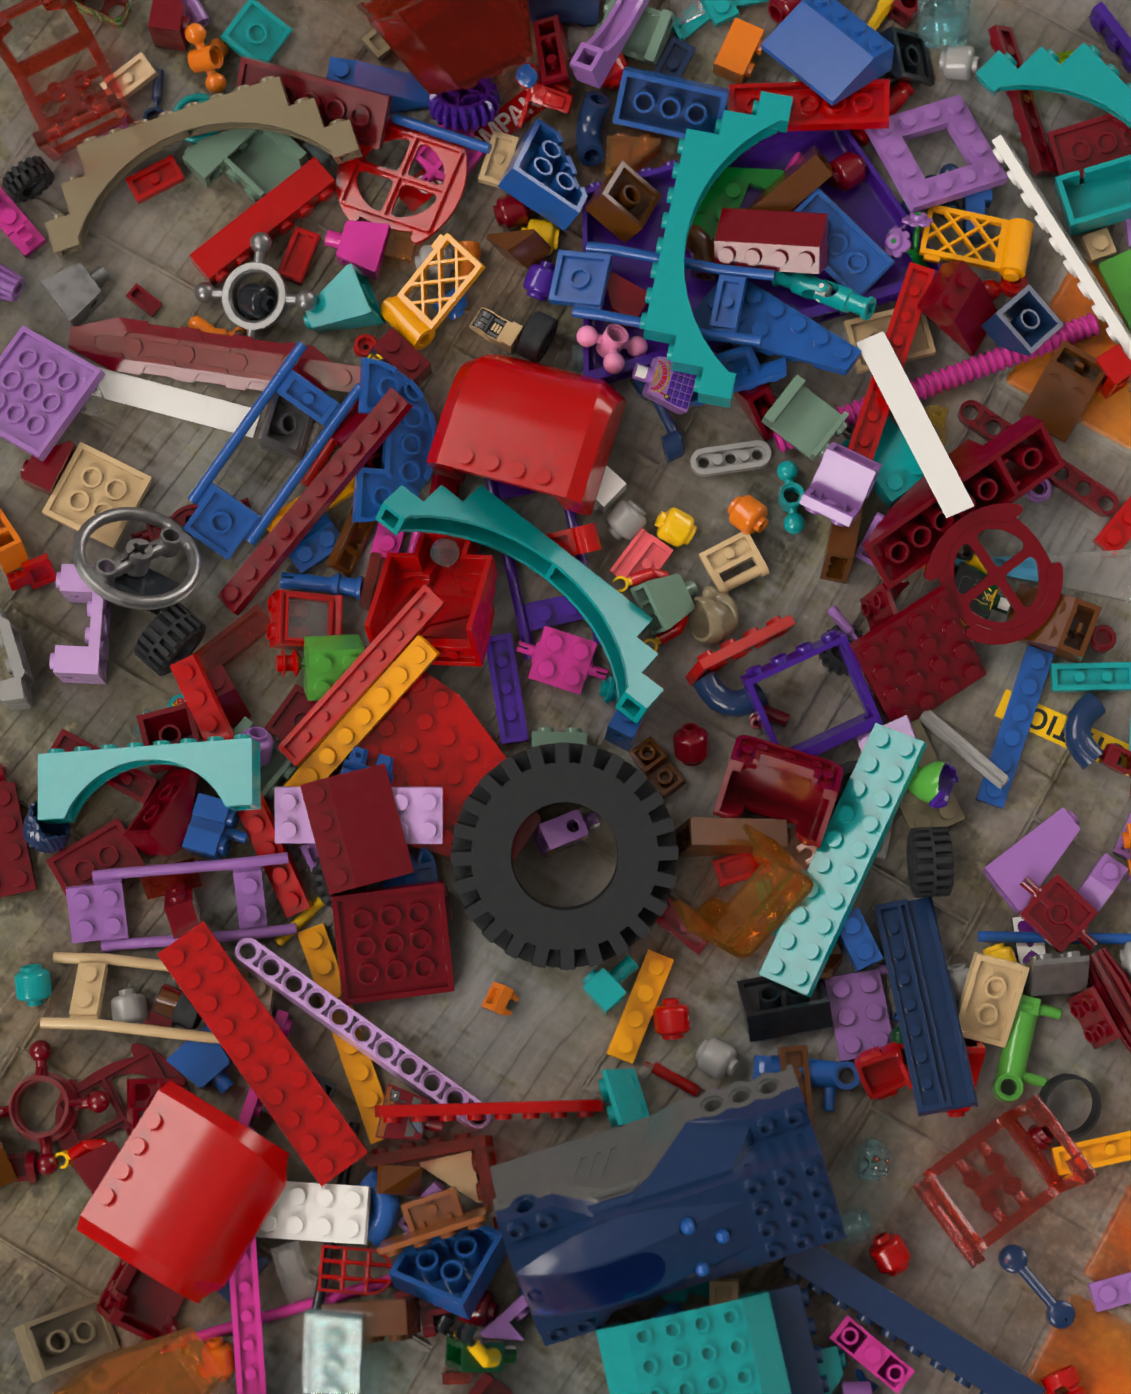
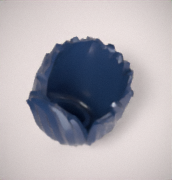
M38 800L37 802L30 803L29 812L24 819V839L30 847L44 854L59 852L67 845L71 830L69 823L46 824L39 821Z

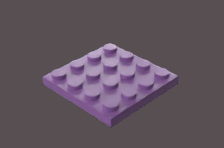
M22 325L0 356V437L43 462L106 374L100 368Z

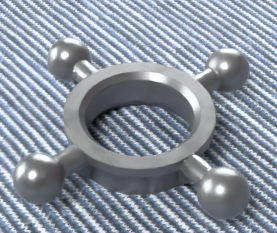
M257 232L251 237L250 246L255 251L254 262L237 267L226 279L223 289L215 288L209 282H201L194 291L196 299L201 303H210L214 299H222L224 310L229 319L239 327L247 329L246 336H251L256 340L258 331L277 323L285 314L288 305H297L300 310L308 312L313 310L317 304V297L310 290H302L298 294H289L282 276L274 268L265 264V253L270 250L272 241L270 236L264 232ZM255 274H265L272 279L277 289L275 308L263 319L248 320L241 314L237 306L238 289L246 278Z

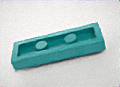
M1131 662L1052 663L1050 665L1051 692L1131 691Z

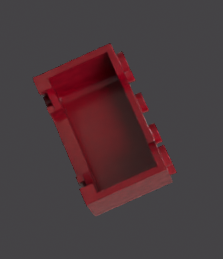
M740 735L736 738L713 814L721 818H740L743 809H747L756 815H766L775 819H787V823L797 825L795 836L802 844L820 848L839 792L843 768L839 764L753 736Z

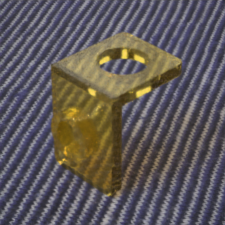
M939 405L923 407L933 427L939 430V439L945 447V420L949 413V407H941Z

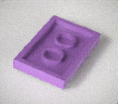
M879 969L831 977L830 980L823 979L830 1000L833 1031L840 1062L854 1060L865 1050L876 1046L883 1047L891 1043L889 1034L892 1030Z

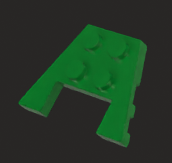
M727 167L702 200L692 224L700 226L714 241L722 208H741L748 187L764 192L784 171L777 169Z

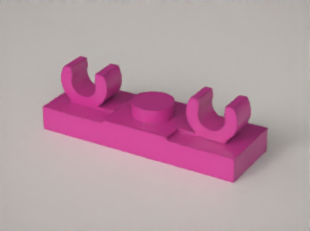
M0 187V229L22 255L28 258L47 241Z

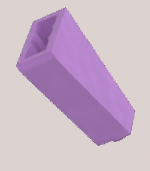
M1064 807L981 870L1015 914L1023 910L1032 896L1019 884L1028 876L1040 887L1080 831L1078 826L1079 820L1072 811H1066Z

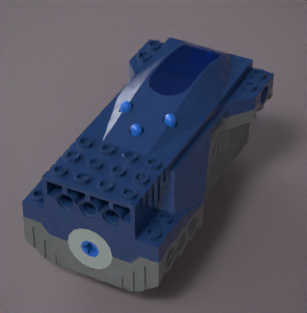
M792 1064L786 1066L787 1070L777 1073L765 1072L749 1082L736 1081L721 1091L708 1090L697 1099L683 1098L649 1117L490 1167L496 1199H493L497 1224L539 1335L541 1334L545 1346L602 1328L616 1310L787 1257L792 1253L796 1254L815 1248L818 1245H825L847 1238L824 1159Z

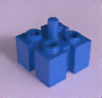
M199 793L182 847L190 854L211 860H221L223 856L227 857L229 854L231 841L228 839L246 843L249 834L236 830L239 822V814H236L237 811L225 807L223 801L219 798Z

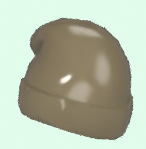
M712 586L705 587L702 591V596L693 599L695 608L689 613L690 631L695 640L707 644H717L726 640L735 631L739 620V610L733 598L728 594L718 593Z

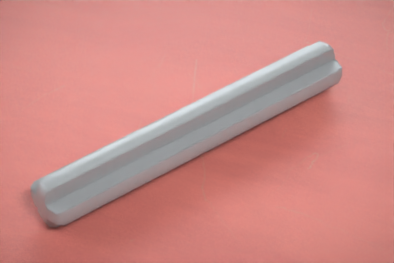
M931 710L922 713L919 719L924 726L997 788L1001 789L1006 785L1009 777Z

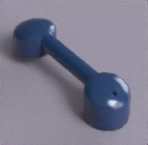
M631 378L630 382L640 397L645 401L649 400L642 395L645 382ZM652 401L668 434L661 437V443L667 463H670L684 455V439L668 409Z
M1015 1244L1003 1247L998 1256L1001 1268L1009 1273L1020 1274L1047 1306L1046 1319L1052 1327L1057 1329L1070 1327L1076 1316L1073 1306L1067 1301L1056 1300L1027 1266L1028 1256L1022 1247Z

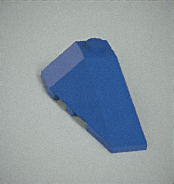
M330 57L327 73L328 79L392 95L389 113L398 111L404 113L429 108L430 88L435 87V82H437V80L358 60Z

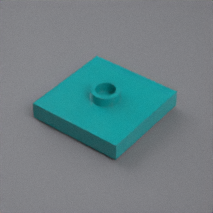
M247 0L219 40L241 57L246 56L270 62L293 29L257 0Z

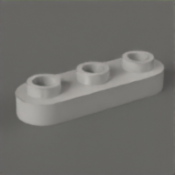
M761 440L701 448L692 454L690 467L693 473L700 477L761 469L769 463L771 449L767 443ZM759 452L762 458L755 460L752 454ZM728 456H732L735 458V462L729 464L725 459ZM705 460L709 465L706 468H702L699 466V462Z

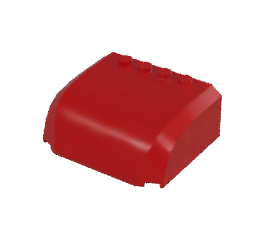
M487 354L465 362L457 372L445 402L426 463L436 474L464 482L466 473L554 496L565 510L591 516L627 401L604 380L503 354Z
M169 1081L158 1090L80 1214L76 1230L153 1279L199 1304L201 1299L213 1291L217 1292L226 1285L285 1189L287 1183V1159L290 1158V1154L174 1082Z

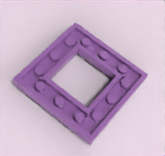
M960 94L889 116L888 129H864L910 212L922 211L1006 184L1008 176ZM947 129L968 166L925 179L905 141Z

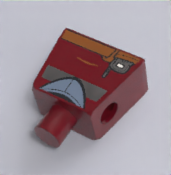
M387 1084L383 1105L431 1104V1101L392 1084ZM428 1116V1122H411V1117H400L399 1123H383V1117H380L375 1137L381 1139L423 1140L425 1129L442 1132L444 1121H439V1116Z

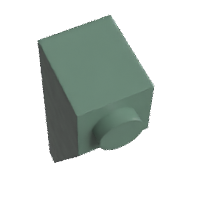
M230 129L203 138L196 144L193 143L187 147L182 157L184 164L208 188L226 171L224 160L228 157L233 162L264 131L258 129Z

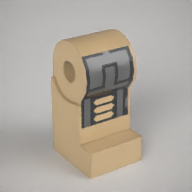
M483 307L479 309L469 325L470 329L510 354L516 348L523 332V326L514 321L511 323Z

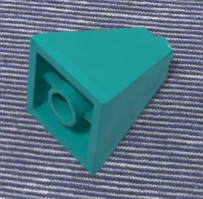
M353 264L346 265L316 296L317 304L315 308L306 312V315L303 316L309 330L314 329L318 333L377 326L386 323L385 319L380 315L381 310L367 276Z

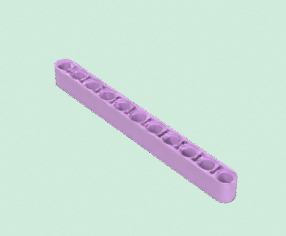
M245 938L238 942L234 951V958L241 967L418 1094L430 1100L432 1104L448 1103L447 1096L451 1093L458 1095L461 1103L481 1102L252 938ZM244 946H249L254 950L255 956L251 959H245L240 955V949ZM266 963L275 964L278 968V973L273 976L265 974L263 965ZM289 979L297 980L301 985V989L297 992L289 991L286 987V981ZM313 995L320 996L324 1002L323 1007L319 1009L313 1008L309 1004V998ZM334 1012H342L346 1016V1023L343 1025L335 1024L332 1020V1014ZM358 1028L366 1029L369 1033V1040L365 1042L359 1041L355 1037V1030ZM382 1044L388 1045L392 1050V1056L389 1058L381 1057L378 1053V1046ZM403 1061L412 1062L415 1066L414 1074H405L401 1069V1063ZM425 1078H434L438 1083L437 1090H427L424 1086ZM485 1114L483 1122L475 1124L471 1120H467V1115H456V1121L472 1131L483 1129L491 1120V1114Z

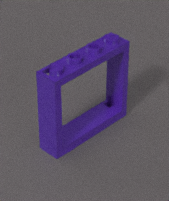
M836 630L828 631L821 635L820 640L814 643L810 641L804 642L795 648L796 651L788 655L786 653L778 654L770 659V663L762 667L761 665L752 666L745 671L746 674L740 676L767 741L779 744L754 683L836 645L865 713L790 748L816 756L872 730L875 723L883 725L858 662L849 647L848 638L841 631L836 632Z

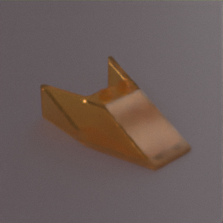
M191 1326L104 1355L52 1394H211L225 1373Z

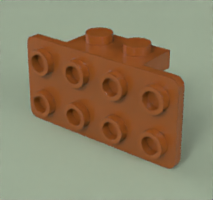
M456 1186L401 1204V1208L409 1231L383 1240L377 1248L378 1254L386 1253L387 1257L394 1256L403 1252V1248L413 1244L414 1248L429 1244L431 1242L430 1239L440 1235L441 1239L456 1235L458 1233L457 1230L466 1226L468 1230L479 1228L485 1225L484 1221L488 1220L489 1215L493 1211L492 1207L487 1205L464 1212Z

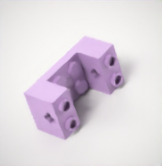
M61 564V572L56 574V588H60L59 591L68 602L87 603V616L91 617L90 627L85 629V643L89 644V646L55 645V653L50 654V669H53V673L63 683L106 684L112 602L105 600L92 591L81 579L74 564Z

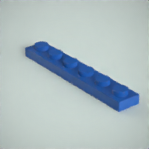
M1030 645L1026 647L989 758L993 764L1009 777V780L1004 787L999 789L983 776L976 801L999 809L1004 807L1054 656L1053 653Z

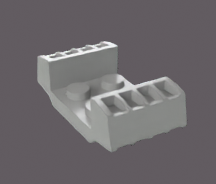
M0 608V647L5 649L8 654V658L4 659L8 673L13 675L12 678L0 681V700L11 711L34 708L31 688L35 681L20 632L8 620L5 611Z

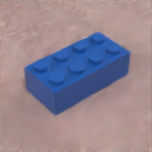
M626 66L622 74L612 123L677 138H685L687 129L714 133L717 119H722L724 110H726L730 89Z

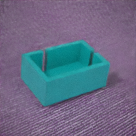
M1131 155L1084 168V184L1079 185V170L1055 177L1054 190L1070 237L1131 219Z

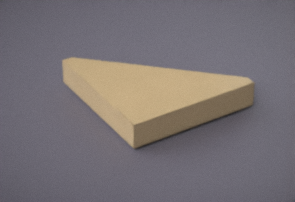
M471 1151L420 1162V1166L452 1187L456 1186L458 1191L475 1202L482 1203Z

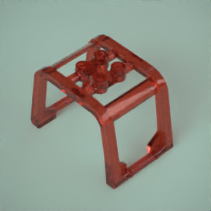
M24 0L0 12V57L13 74L39 128L38 131L32 133L38 148L53 162L64 158L63 154L77 148V145L82 144L83 140L88 137H99L123 124L128 126L135 122L134 116L102 49L74 0ZM41 4L46 11L65 9L79 32L18 62L3 39L13 29L9 20ZM89 48L96 66L86 71L76 70L70 77L60 82L50 83L46 91L35 95L28 77ZM102 75L107 88L96 94L88 92L82 97L79 90H87L91 85V80ZM66 99L70 104L60 106L58 113L46 118L41 105L51 100L58 103ZM112 112L116 115V117L60 145L57 141Z
M1036 1094L1011 1107L920 1174L914 1180L912 1187L973 1269L986 1260L983 1252L989 1246L1062 1192L1085 1185L1097 1177L1098 1174L1056 1119V1116L1053 1115L1041 1097ZM1028 1115L1040 1128L1045 1125L1049 1127L1070 1155V1158L1065 1162L1071 1174L1062 1178L1058 1175L1017 1119ZM1003 1127H1005L1048 1185L1045 1190L1031 1200L1022 1191L1021 1181L1017 1177L1012 1176L1005 1167L1003 1157L998 1153H994L986 1142L987 1139ZM975 1148L985 1158L986 1168L994 1172V1174L987 1175L983 1182L980 1173L972 1170L963 1158ZM952 1165H955L963 1176V1184L967 1188H971L978 1197L980 1207L984 1211L990 1212L998 1223L981 1238L936 1179V1177ZM1001 1183L1003 1191L1006 1194L1012 1195L1020 1206L1018 1210L1008 1217L999 1207L998 1197L990 1193L991 1190L998 1189Z

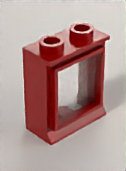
M283 589L272 593L267 604L268 612L271 613L270 623L267 626L266 632L267 639L270 640V648L304 651V636L342 635L343 595H326Z

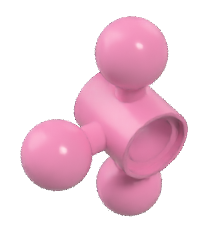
M618 324L608 325L602 335L598 334L592 326L586 325L581 327L576 335L578 343L583 347H591L597 343L596 350L604 358L603 366L611 374L619 373L624 368V358L619 354L622 349H626L629 355L635 358L645 355L648 350V344L644 338L634 336L628 340L627 330Z

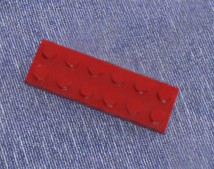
M875 79L833 106L803 82L729 84L728 111L751 115L754 100L759 101L761 91L793 97L787 132L889 128L890 79Z

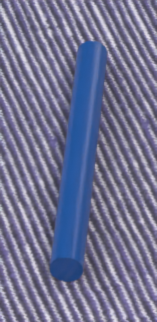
M396 112L392 116V123L486 154L491 152L492 144Z

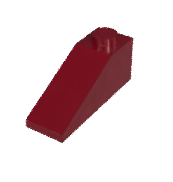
M558 14L532 22L543 86L568 79L570 51L567 34Z

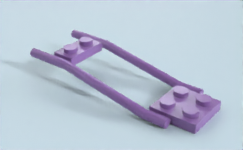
M288 852L233 859L92 871L94 884L66 887L72 943L101 940L102 952L169 946L177 940L173 938V935L129 938L122 878L233 870L240 930L212 932L219 942L297 934L296 923L268 926L261 866L289 863Z

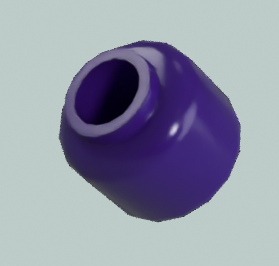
M541 260L540 265L532 264L529 266L523 282V288L527 291V296L546 302L554 275V264Z

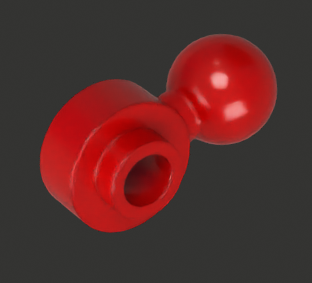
M1025 275L1015 284L1012 281L1005 280L1002 276L1000 282L989 279L985 280L983 284L993 301L999 297L1000 293L1013 298L1028 285V280Z

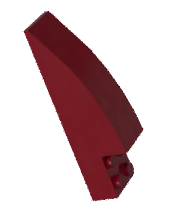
M1026 415L986 444L982 445L968 439L948 454L974 507L946 518L925 476L918 480L892 506L862 544L888 590L926 565L938 539L957 519L983 506L1013 503L1066 466L1042 420Z

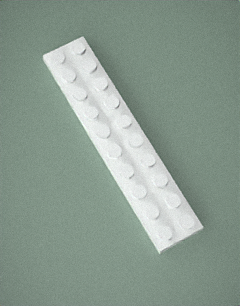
M999 135L992 140L996 147L992 150L1000 163H1003L1005 167H1009L1010 170L1006 173L1015 186L1023 189L1024 192L1020 194L1028 208L1038 213L1034 217L1042 230L1052 235L1048 239L1056 252L1066 257V260L1063 261L1066 269L1075 278L1078 277L1080 279V282L1077 283L1080 291L1089 300H1093L1095 304L1091 308L1099 320L1107 322L1109 327L1105 329L1113 342H1116L1118 345L1121 344L1124 353L1131 361V332L1011 143L1002 135Z

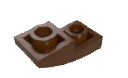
M651 736L629 752L640 770L664 800L686 784L684 778L671 764L667 755Z

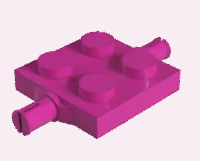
M473 128L467 129L466 132L464 129L457 131V133L475 138L474 133L476 130ZM421 146L414 160L426 171L421 180L430 183L434 180L444 182L445 170L442 161L432 149L427 146ZM465 147L469 174L486 153Z
M544 626L541 637L535 646L521 640L518 642L519 646L528 648V650L517 647L516 652L531 656V668L527 677L529 679L580 695L584 682L589 675L603 680L606 678V675L596 671L607 674L608 669L593 665L596 642L548 626Z

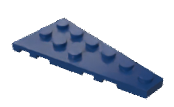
M747 280L738 332L736 333L763 336L762 346H751L753 351L770 356L776 354L787 357V360L797 363L798 360L813 364L815 368L847 375L861 357L862 351ZM718 282L693 311L694 319L699 328L708 330L710 328L709 323ZM731 343L732 346L736 347L744 346L742 344Z

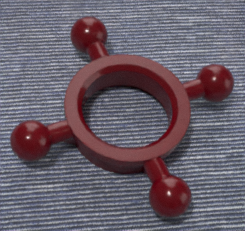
M37 1040L29 1048L30 1057L36 1063V1072L16 1086L11 1094L8 1106H0V1118L10 1117L16 1130L23 1137L40 1143L41 1155L36 1160V1168L40 1174L48 1176L54 1174L59 1166L58 1159L52 1154V1142L63 1138L72 1130L78 1119L79 1109L89 1108L92 1112L102 1113L109 1107L110 1099L101 1090L92 1092L88 1097L78 1098L74 1086L65 1077L47 1072V1060L52 1054V1048L47 1041ZM41 1082H49L61 1091L65 1101V1111L56 1127L39 1133L31 1130L24 1123L20 1106L24 1094L30 1087Z

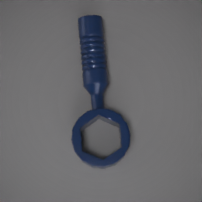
M155 69L159 75L153 79L152 100L154 107H150L144 112L143 119H148V117L156 113L164 112L159 108L164 81V71L161 69Z

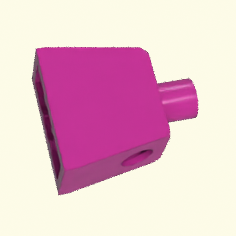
M348 220L345 223L343 233L332 230L327 231L324 245L337 248L336 257L341 265L353 264L366 276L377 280L391 236L390 225Z

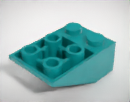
M635 1069L601 1070L602 1078L598 1079L599 1089L604 1104L610 1103V1106L606 1108L611 1128L650 1116Z

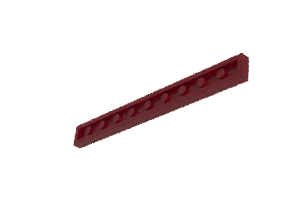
M390 388L217 595V598L232 613L239 616L413 406L396 390Z

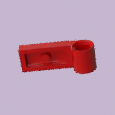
M596 522L545 534L572 556L602 549Z

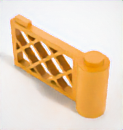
M940 205L928 208V218H932L933 213L942 214L946 217L948 223L940 228H937L934 222L930 226L924 227L919 255L924 256L923 261L939 264L940 260L949 262L962 260L968 266L999 272L1007 281H1018L1025 276L1034 231V224L1031 221L1021 218L1007 220ZM963 219L970 220L975 227L965 234L957 224ZM988 225L1001 227L998 236L990 239L983 228ZM952 226L959 235V238L948 243L941 232ZM979 232L986 243L975 249L968 240V237ZM937 236L944 247L933 250L926 248L929 239ZM962 241L970 251L964 256L957 255L952 248ZM990 247L995 254L994 262L983 260L979 252Z
M449 233L438 236L431 245L433 251L397 296L388 297L381 304L380 315L416 350H422L432 342L435 337V330L486 268ZM451 243L455 247V258L444 260L443 251ZM470 261L475 268L468 276H461V262ZM455 263V277L444 279V265ZM438 265V279L427 281L428 269L431 266ZM455 282V293L451 297H444V283ZM438 284V298L427 300V286ZM421 286V300L412 301L408 294L414 287ZM439 303V313L432 320L428 316L427 304Z

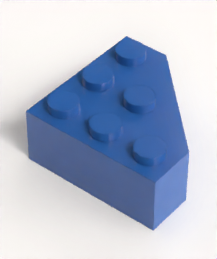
M537 118L522 137L498 187L565 231L580 213L588 195L584 187H580L575 177L577 175L576 168L570 155H566L562 148L564 141L560 132Z
M483 1225L473 1230L466 1229L445 1239H441V1236L430 1239L431 1242L418 1248H414V1245L403 1248V1252L399 1254L389 1271L395 1288L467 1320L472 1316L507 1253L501 1231L488 1225Z

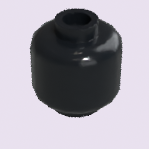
M258 283L245 285L238 295V306L241 313L249 318L259 320L267 317L273 311L277 302V295L273 288Z

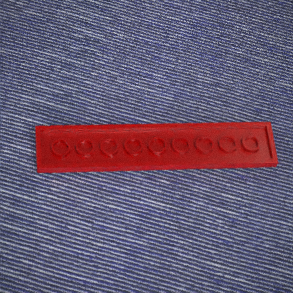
M204 921L157 954L321 1187L369 1153Z

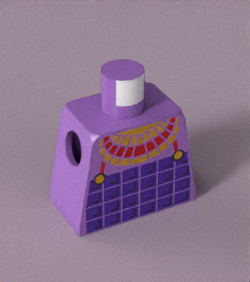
M658 356L653 358L650 367L637 363L634 367L632 378L645 382L642 395L676 414L686 413L697 375L671 371V361L666 360L667 357Z

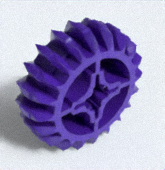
M462 71L460 75L452 73L451 77H442V81L435 82V87L430 88L428 106L432 119L437 121V125H444L445 129L454 128L455 132L459 129H464L466 132L467 129L471 128L477 131L478 126L486 127L487 122H493L494 116L498 115L500 95H498L496 84H493L490 78L485 79L483 74L475 76L474 72L464 74Z

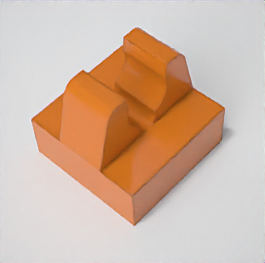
M493 981L481 1007L500 1015L511 1016L513 1012L508 1010L506 1006L510 999L518 1002L519 997L510 987Z

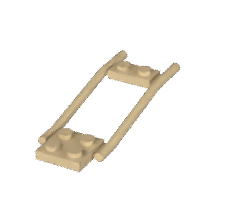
M54 952L53 963L78 964L69 1011L70 1018L41 1017L40 1027L42 1029L100 1030L220 1044L212 1032L99 1019L108 965L169 972L160 959L108 953ZM237 967L272 1016L275 990L258 978H250V973L243 967Z

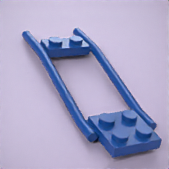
M587 242L586 252L559 250L548 300L550 304L574 306L572 309V317L600 320L640 328L641 317L601 310L613 262L612 256L653 263L659 261L660 254L653 251L596 242ZM684 257L685 269L719 275L709 323L710 328L709 330L699 328L704 340L761 347L763 336L736 332H738L746 293L747 278L775 281L776 270L724 265Z
M300 341L297 342L188 497L191 502L198 505V508L183 529L227 560L243 538L256 545L359 399V383L355 384L345 400L340 404L299 373L292 370L307 349V346ZM275 392H277L317 422L324 425L325 428L261 517L227 491L214 484L213 480Z

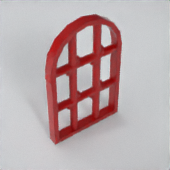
M321 1245L317 1291L359 1294L362 1296L379 1294L386 1290L392 1280L390 1276L389 1279L372 1278L370 1276V1267L391 1269L393 1265L385 1254L380 1255L388 1263L371 1260L372 1252L378 1253V1251L370 1247L356 1248ZM324 1248L343 1249V1258H324ZM348 1250L367 1251V1261L350 1260V1258H347ZM323 1262L336 1263L342 1266L341 1275L322 1274ZM346 1264L360 1265L366 1268L365 1277L348 1276L346 1274ZM322 1278L338 1280L340 1282V1290L322 1289ZM345 1280L362 1282L364 1284V1292L344 1290ZM369 1282L385 1284L383 1288L376 1292H368Z

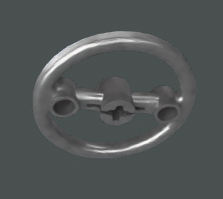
M118 507L97 513L80 527L73 544L72 557L74 566L84 583L105 600L131 609L154 610L178 603L193 591L201 572L200 552L190 534L171 518L145 508ZM117 521H138L162 529L159 538L151 542L138 538L130 540L126 545L124 555L114 560L101 558L96 562L95 566H90L87 562L85 554L87 540L97 529L106 524ZM178 550H184L189 562L188 574L178 587L169 592L154 596H140L125 593L112 587L115 578L125 573L132 577L144 576L148 572L151 560L160 556L171 558L177 555Z

